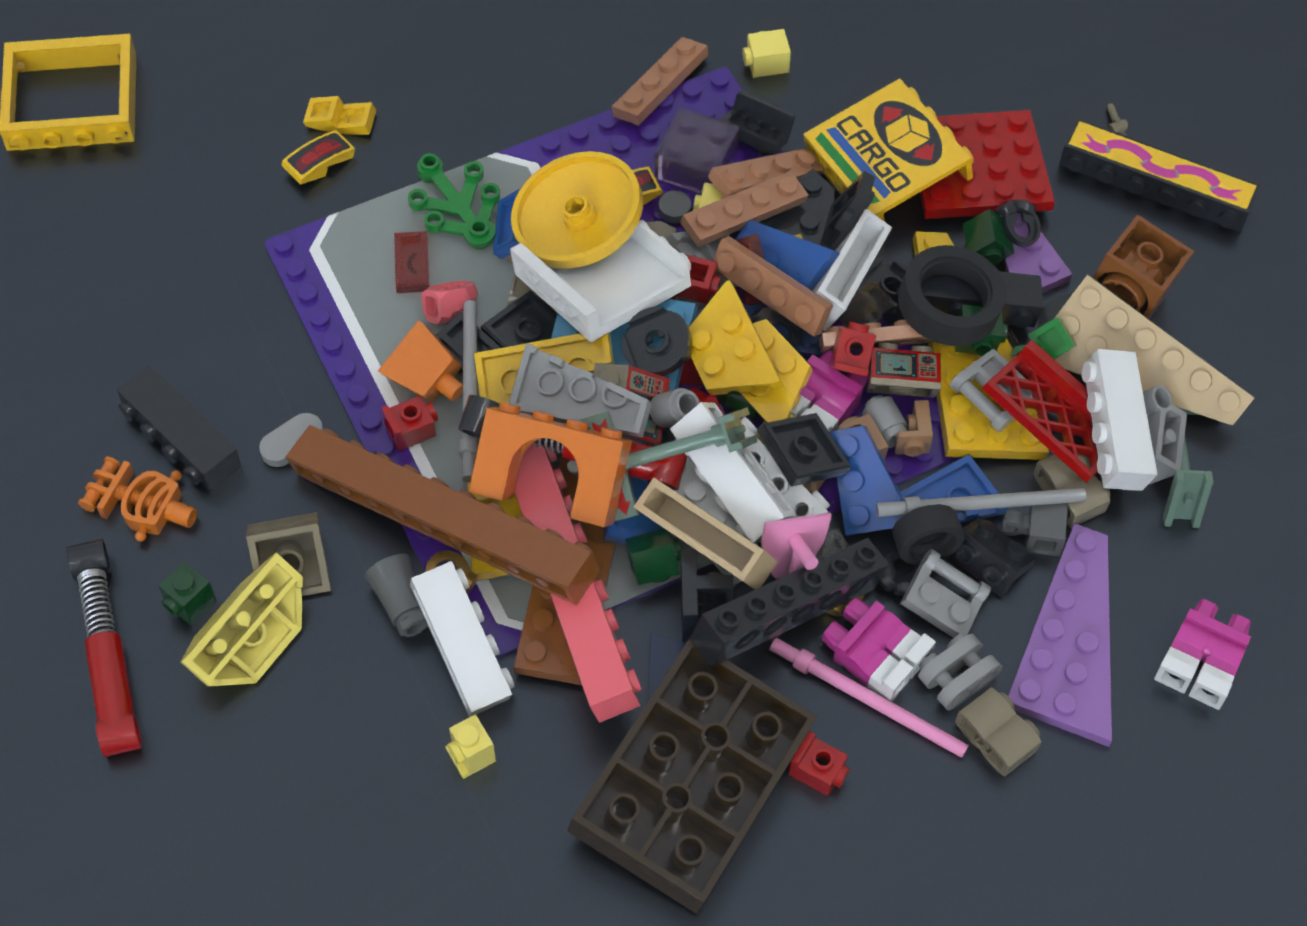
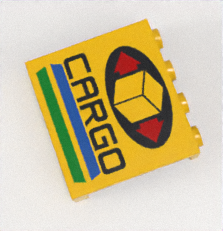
M900 78L803 134L806 148L814 155L817 162L824 169L823 174L840 194L863 171L875 176L872 187L875 195L867 209L884 222L885 212L957 170L967 181L973 178L972 164L974 159L969 149L965 146L961 147L956 142L951 129L948 126L943 127L938 121L934 110L930 106L925 107L920 101L916 90L913 87L908 88Z

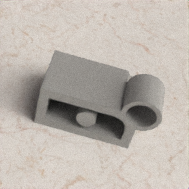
M1161 385L1143 391L1158 474L1149 484L1175 475L1176 470H1181L1187 413L1172 404L1169 391Z

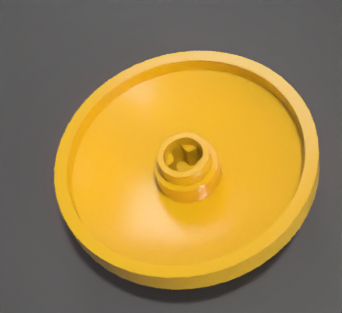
M592 151L565 155L537 170L519 190L511 211L512 230L518 243L526 246L548 267L571 269L587 266L615 252L632 235L642 215L643 193L631 168L613 155Z

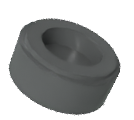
M681 191L666 192L659 199V215L666 222L680 223L682 216L691 212V200Z

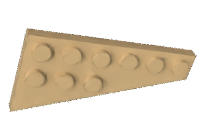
M1090 275L1084 278L1056 315V317L1062 319L1077 344L1073 349L1054 359L1068 371L1082 375L1084 363L1088 361L1097 349L1136 352L1142 391L1158 385L1164 386L1169 391L1174 406L1232 426L1255 399L1254 396Z

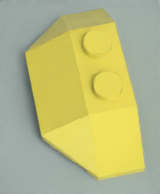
M277 552L274 553L239 584L194 636L181 663L206 686L257 683L302 629L301 588L303 587V576Z

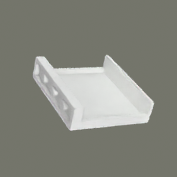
M639 220L632 235L619 249L606 258L583 267L571 269L548 267L522 243L510 248L515 275L590 342L630 321L640 311L655 307L691 286V263L684 253H679L663 236H658L643 220Z

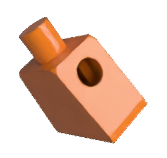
M419 320L378 370L389 380L418 396L420 395L431 403L441 393L452 402L456 401L463 394V384L455 378L462 365L433 331Z

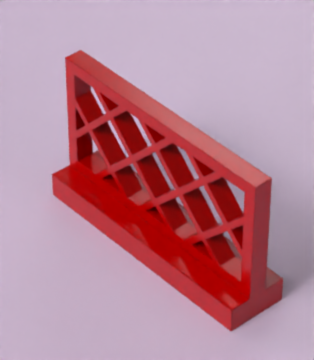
M1031 340L982 389L1087 483L1098 472V453L1092 440V417L1087 409V388ZM1016 370H1017L1025 379L1017 378ZM997 384L1010 386L1012 395L1006 394ZM1020 389L1031 390L1033 399L1022 397ZM1025 408L1035 409L1038 418L1031 417ZM1046 412L1056 413L1059 422L1048 421ZM1051 431L1062 433L1064 442L1058 441ZM1072 435L1083 437L1085 446L1075 444ZM1078 455L1088 456L1090 469L1079 460Z

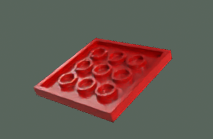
M1030 110L937 116L938 121L943 127L948 126L951 129L956 142L961 147H967L974 159L972 164L973 178L967 181L957 170L919 192L925 219L977 216L988 209L997 214L995 209L999 204L1007 200L1018 199L1032 203L1036 207L1035 211L1053 210L1055 200Z

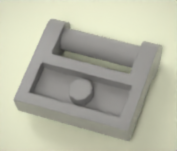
M993 348L956 375L949 386L956 393L961 392L992 421L991 426L1000 433L1015 418L1006 410L1001 412L971 383L972 380H975L984 387L994 375L1008 364ZM1016 370L1017 378L1025 379V378ZM997 384L1006 394L1012 395L1010 386ZM1020 389L1022 397L1033 399L1031 390Z
M929 549L921 560L900 604L953 638L961 633L966 636L982 603L989 595L991 587L983 581L978 583L940 559L941 555L938 552ZM932 570L969 593L968 601L929 577Z

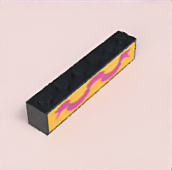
M1077 118L1064 145L1059 163L1060 166L1066 167L1071 171L1082 173L1103 183L1112 184L1133 194H1139L1163 205L1174 207L1195 217H1201L1239 232L1243 229L1260 188V184Z

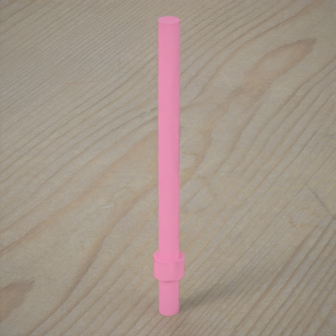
M777 637L772 642L769 650L792 662L793 668L804 674L809 672L953 754L961 758L964 756L969 746L968 744L815 659L816 655L804 648L800 651Z

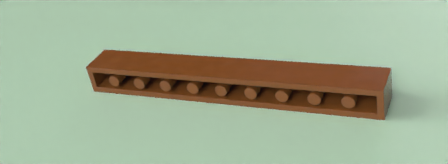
M309 425L285 456L298 476L574 605L580 602L600 572L594 558V552L587 545L581 542L570 543L552 529L547 528L545 531L539 529L523 516L517 515L515 518L508 515L501 507L492 502L486 505L477 501L471 493L462 489L459 492L455 491L439 478H426L410 465L405 464L402 467L395 464L387 455L381 452L373 454L357 441L351 440L347 442L342 440L335 432L328 428H324L322 431Z

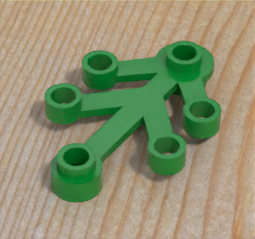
M432 153L423 155L417 163L419 178L426 183H434L446 200L427 197V193L424 190L414 189L408 194L409 207L414 211H430L424 217L425 228L428 232L464 236L465 241L473 248L484 249L488 247L496 234L495 226L490 219L495 204L500 201L499 186L494 183H487L481 187L482 205L476 217L470 208L478 183L484 178L482 164L471 161L464 166L465 182L461 194H459L445 176L442 160ZM478 171L476 174H471L470 172ZM490 192L495 193V194L492 195V196L486 195L487 193H490ZM417 198L423 199L422 201H419V202L413 201V200H415V199H417ZM442 213L459 216L463 222L444 220ZM433 220L439 221V222L436 223V224H431V223H430V222L433 221Z

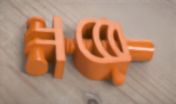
M109 456L104 458V464L101 469H97L93 473V478L97 482H88L85 486L86 494L83 499L78 501V505L81 508L94 512L97 501L101 499L97 505L98 512L102 518L108 519L118 500H121V513L124 521L131 530L137 531L135 538L140 542L146 539V533L159 535L167 521L191 528L198 514L197 508L179 502L182 497L181 490L176 482L181 479L179 471H172L169 478L157 471H146L127 486L134 475L131 463L124 461L121 465L119 461ZM133 505H135V515H134V516L131 515V510H132Z

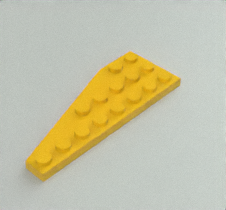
M915 231L912 239L915 256L931 247L942 245L954 246L947 233ZM1006 338L1005 343H1000L997 352L1008 363L1016 357V355H1012L1013 349ZM936 342L928 343L929 347L933 348V353L941 354V390L936 397L946 457H965L969 454L972 458L1032 460L1047 458L1049 449L1016 419L1002 432L998 433L991 426L992 421L961 392L956 393L949 386L956 375L982 356L955 352V346ZM971 381L1001 412L1005 410L982 389L983 387L977 381ZM1029 408L1026 411L1031 417L1038 418L1035 409Z

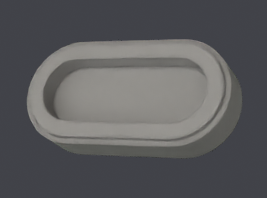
M302 413L264 436L259 445L263 461L272 467L287 465L289 462L285 456L309 425L323 431L321 420L314 414Z

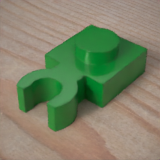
M1056 317L1028 334L1030 339L1053 359L1058 358L1077 346L1060 317ZM1027 344L1015 347L1011 352L1012 355L1019 354Z

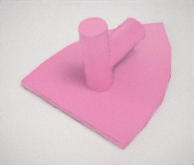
M831 513L764 523L761 549L778 561L771 572L773 577L779 579L803 567L807 570L817 567L818 560L815 556L824 543L829 529Z

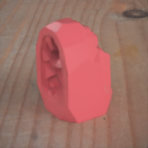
M452 281L432 285L421 293L422 310L428 322L437 325L450 322L460 312L463 313V303L467 300L476 301L478 291L475 283L470 281Z

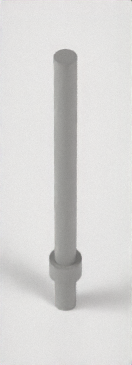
M467 300L463 303V412L468 396H477V373L474 353H477V303L473 300ZM463 433V439L459 441V456L462 458V480L471 482L479 440L476 437Z
M1085 488L921 500L919 496L904 497L903 501L876 503L875 511L877 517L905 515L916 508L935 504L950 506L955 511L1076 503L1086 501Z

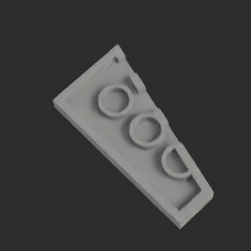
M528 343L525 346L509 401L511 404L521 406V413L533 415V410L554 414L553 421L567 423V419L579 420L610 411L616 430L622 431L625 435L643 438L652 406L648 399L614 383L606 382L594 376V374L582 368L579 369L552 354L549 355L540 351L537 347Z

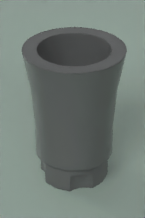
M396 554L375 563L366 571L364 578L378 596L392 624L397 627L399 634L411 637L428 628V624L410 587L411 578L415 577L411 558L408 554Z

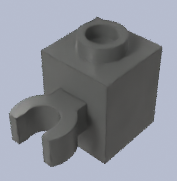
M1068 503L1030 506L1027 515L1015 510H1006L1005 519H1003L1002 533L1010 536L1025 534V548L1029 553L1060 557L1066 540Z

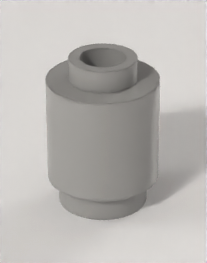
M684 388L657 394L651 400V418L655 424L662 428L673 427L699 404V399L695 393Z
M878 395L867 401L862 416L870 413L888 448H893L897 432L907 431L908 424L892 397Z

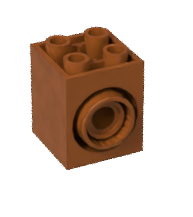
M1137 214L1107 252L1093 278L1150 319L1168 295L1194 251Z

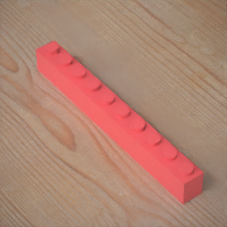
M532 444L522 457L515 486V493L523 516L530 520L535 527L544 531L547 528L552 529L570 543H587L588 540L581 523L575 524L573 519H570L573 500L570 494L564 496L562 491L568 485L561 468L555 469L552 462L558 460L556 452H552L551 448L546 450L545 446L540 448L539 445L534 447ZM594 579L577 605L551 594L589 706L598 722H603L640 707L641 704L636 692L641 691L642 687L635 670L628 671L625 661L630 660L631 657L623 638L620 640L616 639L614 631L619 630L620 627L612 608L606 610L603 602L609 600L602 580L595 581Z

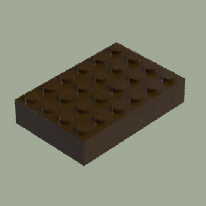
M689 638L571 819L567 832L698 914L818 716L728 660L710 667Z

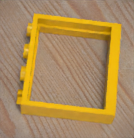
M131 34L4 43L0 134L7 151L107 143L117 144L135 141L136 51ZM120 65L119 115L15 122L18 72Z

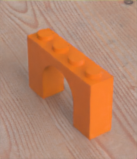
M500 402L499 407L486 408L469 487L470 493L501 501L513 498L520 463L524 453L537 440L548 438L556 440L567 447L577 463L578 484L570 519L601 527L614 524L632 440L622 438L623 432L616 429L601 427V432L589 430V423L575 419H567L566 424L553 421L555 415L543 411L533 410V415L521 413V406L511 403Z

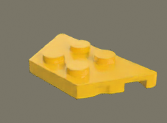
M730 280L726 281L689 326L692 334L691 358L706 390L710 395L727 394L730 391H738L739 393L752 392L753 387L771 386L773 389L784 387L734 285Z
M765 319L755 322L753 325L784 387L780 389H773L771 386L753 387L752 392H741L740 394L763 420L768 423L789 418L792 409H796L801 398L800 392L807 385L813 370L776 328Z

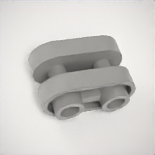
M961 633L949 642L945 651L939 655L936 653L930 654L919 665L921 671L918 678L928 689H932L937 685L943 688L938 694L937 699L948 711L956 708L988 685L1002 670V665L993 655H988L983 659L978 656L983 648V644L974 634L965 636ZM967 665L969 669L955 679L952 678V675Z

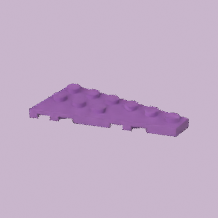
M1074 523L1008 697L1015 706L1014 711L1110 747L1112 742L1108 535Z

